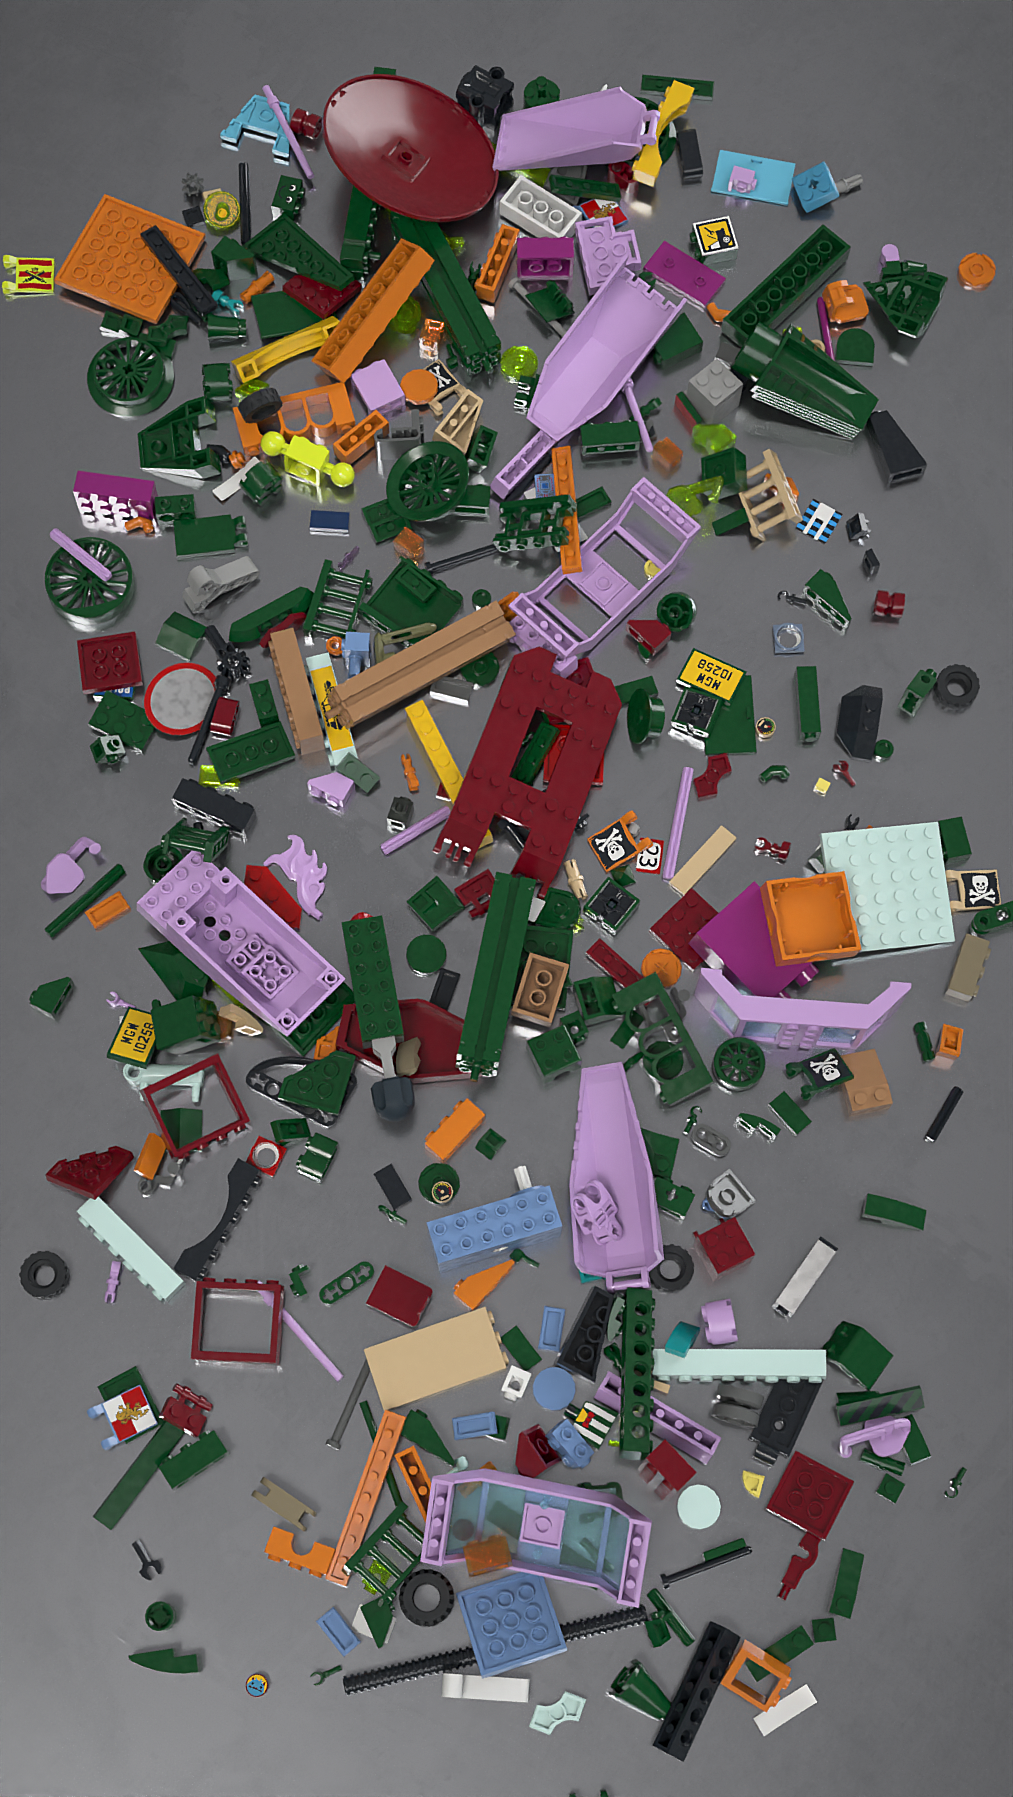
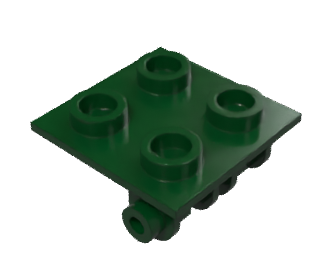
M549 280L546 283V288L525 295L546 323L575 313L572 301L567 298L562 289H559L555 281Z

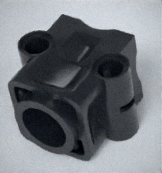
M475 65L471 71L463 76L457 87V103L468 111L481 127L485 126L495 131L500 124L502 115L508 113L514 105L512 97L514 83L505 78V72L501 67H492L488 72Z

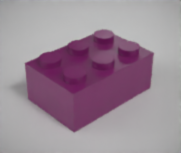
M565 236L560 238H517L518 278H573L574 238Z

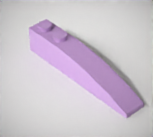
M540 430L498 473L490 485L491 489L504 500L557 442Z

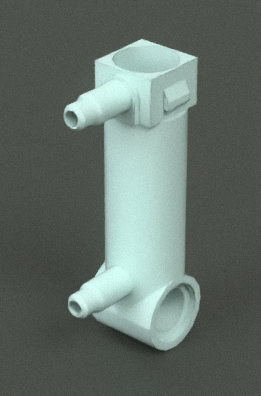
M126 1064L123 1069V1075L130 1085H140L141 1090L147 1087L148 1084H154L192 1065L148 1064L147 1069ZM205 1069L172 1085L192 1087V1102H198L200 1086L204 1085ZM139 1070L140 1073L137 1077H130L131 1071ZM139 1093V1094H140V1100H141V1101H144V1100H143V1097H142V1095H141V1093Z

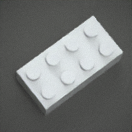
M522 175L500 200L499 214L538 238H560L563 236L571 238L575 233V222L582 221V212Z

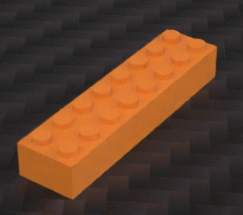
M401 238L311 361L325 374L345 383L351 377L357 365L362 362L368 350L373 347L379 335L385 331L390 320L396 316L402 304L407 301L413 289L419 285L424 274L430 270L435 260L420 246Z

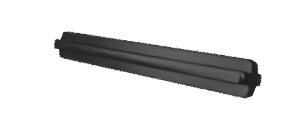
M246 162L239 163L238 165L242 245L251 239L249 167Z

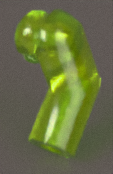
M442 231L452 250L460 249L464 246L465 241L462 237H448Z

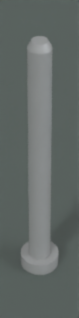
M518 277L513 278L508 286L512 290L516 289L533 307L525 297L529 292L520 284L521 280ZM557 320L548 322L562 337L566 334L567 331Z

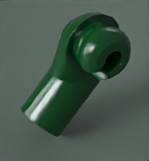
M772 765L763 771L759 777L766 783L775 775H779L781 779H786L790 776V772L785 765Z

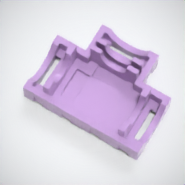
M612 216L575 222V234L589 296L596 294L626 253L629 257L625 267L631 272L641 269V258L634 230L615 232ZM592 226H602V227H596V228L586 229V228L592 227ZM629 242H630V243L632 244V246H633L634 255H635L634 258H632V255H631V251H630V247H629Z

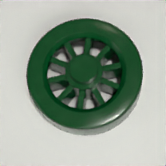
M743 1037L730 1038L724 1041L716 1050L713 1058V1071L717 1080L725 1087L737 1091L746 1090L756 1085L761 1079L765 1070V1056L761 1048L754 1041ZM737 1049V1054L735 1055L732 1050ZM722 1061L729 1064L722 1066ZM731 1069L732 1071L727 1077L724 1071ZM748 1070L754 1071L751 1075ZM734 1073H737V1081L730 1079ZM741 1073L745 1075L746 1080L741 1081Z

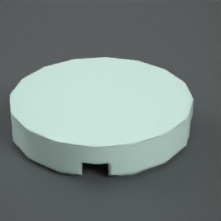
M690 1486L678 1498L677 1511L679 1517L690 1528L699 1530L708 1528L715 1523L720 1514L721 1505L719 1498L707 1486Z

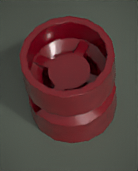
M297 108L292 116L290 128L294 133L299 135L304 133L305 137L316 140L322 129V117L313 113L309 115L308 111Z
M877 590L874 615L885 616L889 614L893 618H902L905 593L894 592L891 595L889 591Z

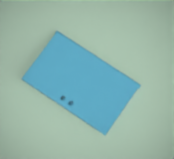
M720 150L711 192L788 205L795 163ZM734 166L755 171L754 179H757L755 190H751L750 194L740 193L734 189L731 192L728 191L729 180Z

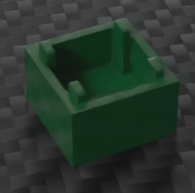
M732 447L701 458L702 492L715 501L748 490L746 455Z

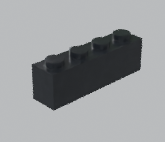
M182 778L172 797L175 806L221 826H230V830L244 836L247 835L256 818L255 809L251 804L235 801L236 799L228 794L221 795L212 787L207 786L205 788L200 786L199 782L193 779L187 780Z

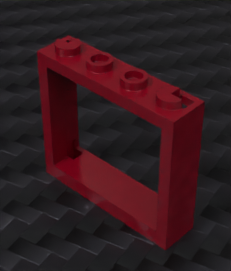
M218 1053L140 1090L172 1159L178 1157L179 1160L190 1155V1150L197 1148L199 1151L209 1146L208 1141L214 1138L216 1142L228 1137L227 1132L234 1129L236 1133L246 1128L245 1123L250 1121ZM213 1066L238 1120L176 1150L151 1094L207 1067Z
M205 1277L203 1281H196L191 1359L199 1361L279 1364L285 1286L279 1285V1281L266 1280V1284H258V1280L245 1279V1283H237V1279L224 1278V1282H216V1278ZM204 1289L274 1292L270 1354L200 1351Z

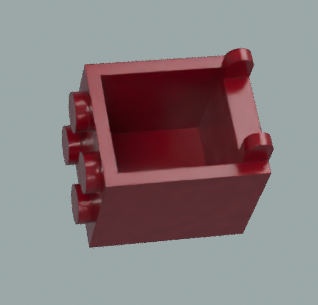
M735 1217L726 1222L723 1218L718 1219L720 1225L700 1235L697 1231L692 1233L695 1238L693 1245L713 1282L750 1264L756 1255Z

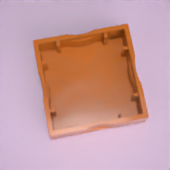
M845 871L817 874L808 878L793 877L769 880L760 887L776 967L854 957L862 950L856 922L851 912L850 894Z

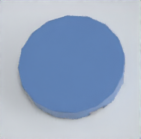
M549 1367L541 1371L535 1378L533 1395L537 1403L544 1409L558 1411L567 1407L572 1402L575 1395V1382L566 1370L558 1367Z

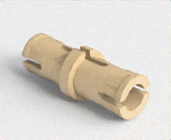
M572 859L571 863L570 860L564 862L569 877L568 884L572 886L575 897L578 901H580V898L585 900L588 898L583 884L584 878L579 873L576 860Z

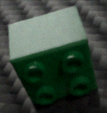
M564 1024L526 1042V1049L543 1084L554 1080L556 1076L563 1072H572L581 1068L582 1059Z

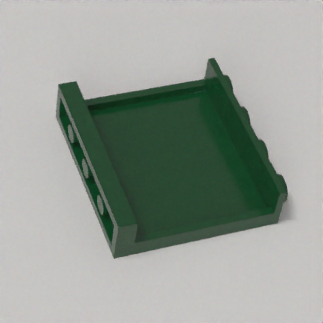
M400 556L399 564L369 601L367 603L362 602L358 608L359 616L384 633L429 622L437 626V629L432 633L434 634L447 627L464 605L463 596L458 591H452L442 580H436L427 570L418 568L411 559H405ZM407 564L437 588V591L424 604L395 581V576ZM410 632L394 635L391 637L393 639L408 636L410 635ZM432 634L399 643L408 648Z

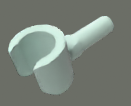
M462 1456L455 1459L456 1467L446 1474L457 1473L467 1469L468 1462L466 1457Z

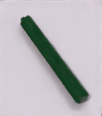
M116 864L44 929L50 937H54L126 872L124 867Z

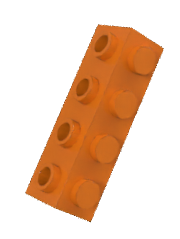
M502 224L499 232H496L493 247H490L487 254L488 259L482 265L481 276L475 282L474 289H476L477 298L492 303L495 302L517 249V238H519L520 229Z

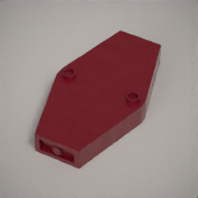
M423 999L398 1000L404 1042L416 1037L421 1042L417 1053L421 1061L417 1071L410 1076L403 1075L401 1077L409 1078L412 1083L470 1078L471 1072H463L459 1068H455L465 1020ZM344 1005L336 1040L337 1050L355 1055L357 1060L383 1073L381 1059L374 1054L373 1048L363 1049L356 1005ZM396 1043V1051L392 1056L395 1077H398L396 1072V1056L400 1043Z

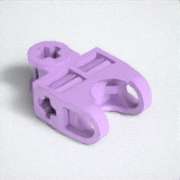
M591 1180L584 1187L585 1194L577 1193L571 1199L570 1204L574 1216L585 1235L592 1233L594 1241L599 1246L606 1245L609 1241H619L622 1238V1229L614 1217L618 1209L603 1184L599 1181ZM590 1185L597 1188L598 1194L593 1193ZM576 1199H580L585 1207H580Z

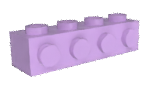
M518 615L509 622L516 633L510 639V642L517 644L522 652L540 646L557 654L550 672L566 679L578 668V660L575 655L565 658Z

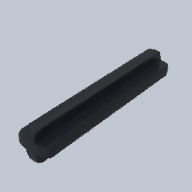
M954 1086L926 1134L928 1140L932 1142L937 1140L963 1094L961 1088Z

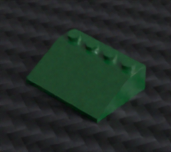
M343 981L288 1037L266 1021L264 1022L295 1051L304 1056L317 1043V1040L342 1016L344 1005L355 1002L354 994Z

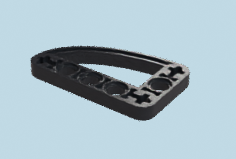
M286 1056L265 1060L249 1071L246 1076V1084L248 1088L310 1121L324 1128H332L338 1122L357 1087V1078L351 1073L350 1078L353 1085L347 1086L346 1092L348 1095L345 1094L344 1102L342 1103L339 1115L331 1114L333 1121H328L327 1123H325L324 1117L320 1115L318 1119L315 1118L319 1113L318 1110H315L312 1114H307L304 1112L303 1106L290 1105L285 1101L278 1100L282 1083L264 1074V1072L278 1067L304 1068L317 1061L315 1059ZM259 1076V1081L265 1084L264 1090H261L263 1087L258 1083L252 1085L251 1078ZM277 1085L279 1092L276 1095H270L268 1093L269 1086ZM321 1112L325 1116L329 1115L328 1113Z

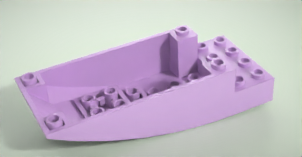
M191 851L137 902V911L211 979L261 1019L288 1037L345 978L229 869L225 867L220 871L214 864L203 862L204 855H201V852ZM206 917L215 918L216 924L213 927H207L204 924ZM223 930L228 931L231 935L227 941H222L219 938V933Z

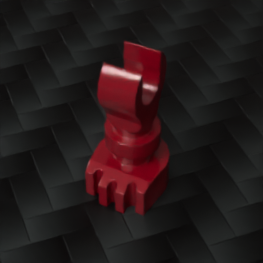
M763 837L757 838V842L765 845L764 847L755 846V850L758 853L771 852L772 855L779 854L778 859L787 860L791 848L790 842L784 841L780 847L777 843L772 844Z

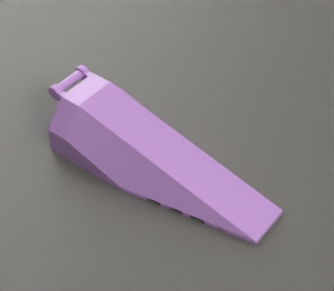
M622 1062L582 1068L579 1090L580 1099L577 1109L578 1120L575 1127L576 1138L573 1146L574 1157L571 1164L569 1183L570 1202L577 1193L585 1194L584 1187L589 1181L596 1180L602 1183L618 1209L614 1217L621 1226L622 1238L619 1241H609L606 1245L599 1246L594 1241L592 1233L587 1235L583 1233L571 1208L574 1262L580 1272L606 1278L607 1291L610 1294L615 1293L617 1290L627 1289V1287L650 1288L649 1272L664 1260L663 1242L653 1173ZM590 1185L593 1193L598 1194L597 1188ZM576 1199L580 1207H585L580 1199ZM641 1273V1278L614 1282V1277Z

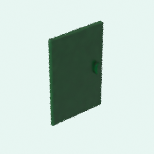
M284 291L251 296L261 339L293 334L323 320ZM333 312V313H332L330 316H328L327 318H329V317H331V316H334L335 318H337L336 312Z
M751 675L745 676L731 705H722L710 738L704 737L706 756L724 753H757Z

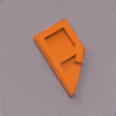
M336 1026L330 1033L317 1040L313 1059L321 1060L337 1050L336 1040L339 1026Z

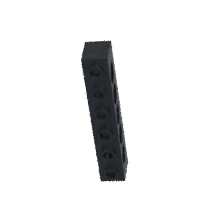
M709 1622L652 1746L684 1762L741 1637L717 1623Z

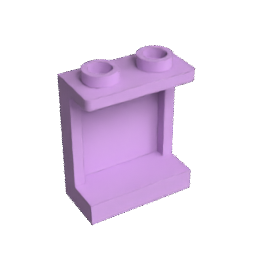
M385 359L375 361L370 366L357 369L352 373L351 384L357 388L368 408L369 415L375 410L384 415L405 405V394Z

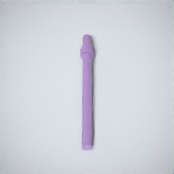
M265 85L262 89L267 97L269 107L273 109L307 178H314V174L279 107V100L273 95L269 85Z
M258 1291L263 1296V1301L268 1307L271 1306L273 1308L274 1293ZM283 1307L282 1319L334 1379L337 1382L344 1377L343 1374Z

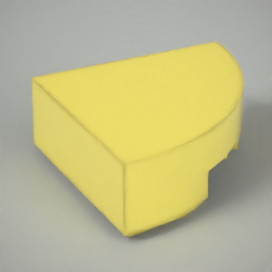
M743 1470L742 1480L746 1490L752 1496L759 1498L765 1476Z

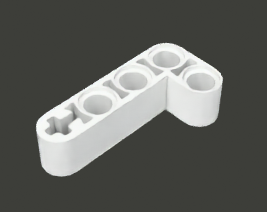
M443 1673L441 1697L528 1703L530 1679L487 1677L482 1679L481 1676Z

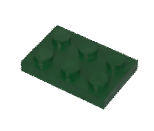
M107 690L88 723L89 727L103 734H110V736L119 735L123 744L141 753L155 729L147 718L145 709Z

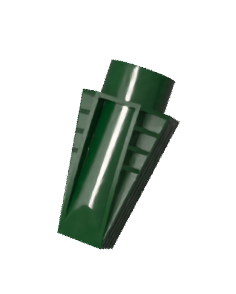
M758 321L730 367L754 382L751 390L754 392L752 398L852 440L863 429L879 401L873 393L792 324L781 335Z

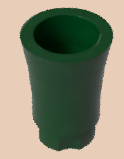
M208 313V340L238 338V336L246 337V319Z

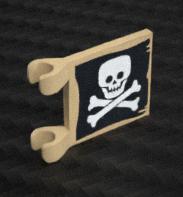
M438 359L423 369L434 374L437 379L438 392L434 399L428 402L436 416L443 414V407L438 402L453 391L461 398L467 391Z
M997 870L945 871L947 882L958 880L960 901H950L951 912L986 910L1001 905Z

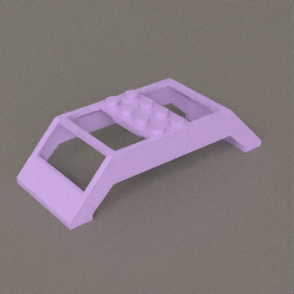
M643 477L630 490L618 511L580 546L583 572L563 575L562 565H560L535 590L521 593L508 607L565 658L588 651L672 572L700 531L701 526ZM634 503L682 543L671 561L666 565L620 526ZM614 531L620 534L648 560H651L656 567L661 569L640 590L636 589L594 552ZM565 578L569 579L611 616L591 638L586 636L545 599ZM540 603L580 638L582 642H576L535 604Z

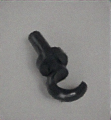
M784 590L778 593V599H781V594H786V599L790 600L792 604L794 602L807 604V600L796 597V594L791 596Z

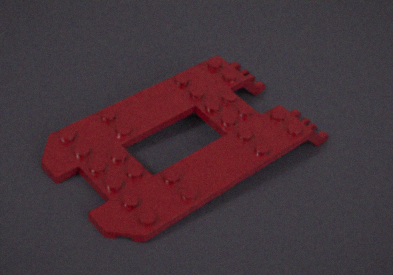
M538 646L512 657L450 814L435 842L432 852L438 854L442 849L444 841L450 843L445 857L450 858L455 846L457 849L452 861L458 862L462 849L468 851L463 864L469 868L487 833L493 815H496L529 830L523 849L509 874L513 878L520 874L526 878L535 879L536 882L542 884L537 893V898L543 900L565 855L620 712L622 702L612 680L595 671L591 673L586 687L550 672L557 654ZM535 709L571 725L545 792L509 777Z

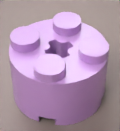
M731 1299L707 1302L705 1306H701L704 1322L709 1324V1327H705L708 1343L719 1345L738 1341Z

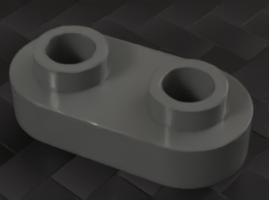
M699 1124L694 1127L691 1137L695 1144L718 1157L728 1154L731 1148V1142L728 1137L706 1124ZM704 1133L706 1137L704 1139H700L698 1137V1134ZM721 1143L724 1148L719 1150L716 1148V1144Z

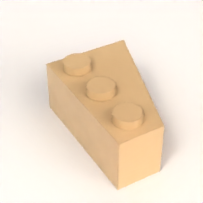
M468 389L437 427L432 440L452 444L465 456L483 399Z

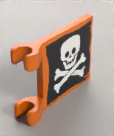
M633 811L627 812L617 821L587 838L607 873L653 846V842L648 837L641 840L638 844L632 837L626 825L637 820V815Z

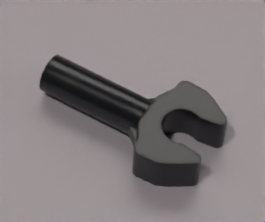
M140 1540L132 1543L143 1564L142 1569L139 1571L141 1576L151 1581L152 1578L148 1573V1569L152 1566L161 1575L162 1565L160 1561H154L149 1558Z

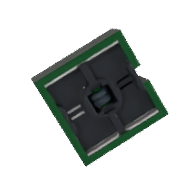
M685 686L671 719L672 727L684 731L691 729L694 734L709 739L723 705L722 698Z
M608 876L584 905L583 912L595 921L601 920L602 926L616 935L638 908L640 900Z

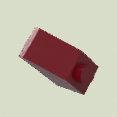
M629 620L626 624V631L653 656L670 641L671 631L669 627L664 623L661 624L658 620Z

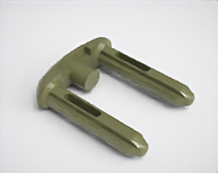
M428 622L385 634L377 632L373 640L375 663L378 664L395 655L394 652L385 654L384 646L432 634L437 629L436 624ZM410 632L408 636L391 639V636Z

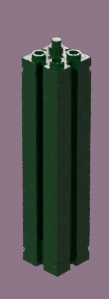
M391 211V233L396 239L397 244L402 238L420 246L435 260L430 270L420 280L419 286L459 362L464 367L466 375L479 373L482 370V366H484L488 374L494 371L493 366L501 362V341L496 336L495 329L438 223L410 218Z
M496 872L455 1066L460 1071L471 1072L470 1081L478 1082L479 1073L486 1077L496 1076L536 884L535 879L521 876L520 879L513 878L511 874Z

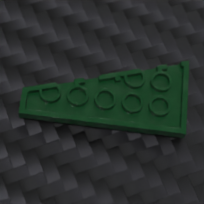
M285 213L242 246L245 249L249 248L252 250L256 257L339 291L355 280L353 274Z

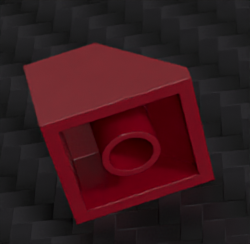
M539 1424L519 1433L515 1465L521 1476L538 1478L562 1461L557 1451L548 1444L549 1439L545 1436L546 1434Z

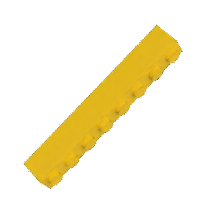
M421 700L406 707L405 711L453 805L463 777L424 701ZM489 828L479 848L493 842Z

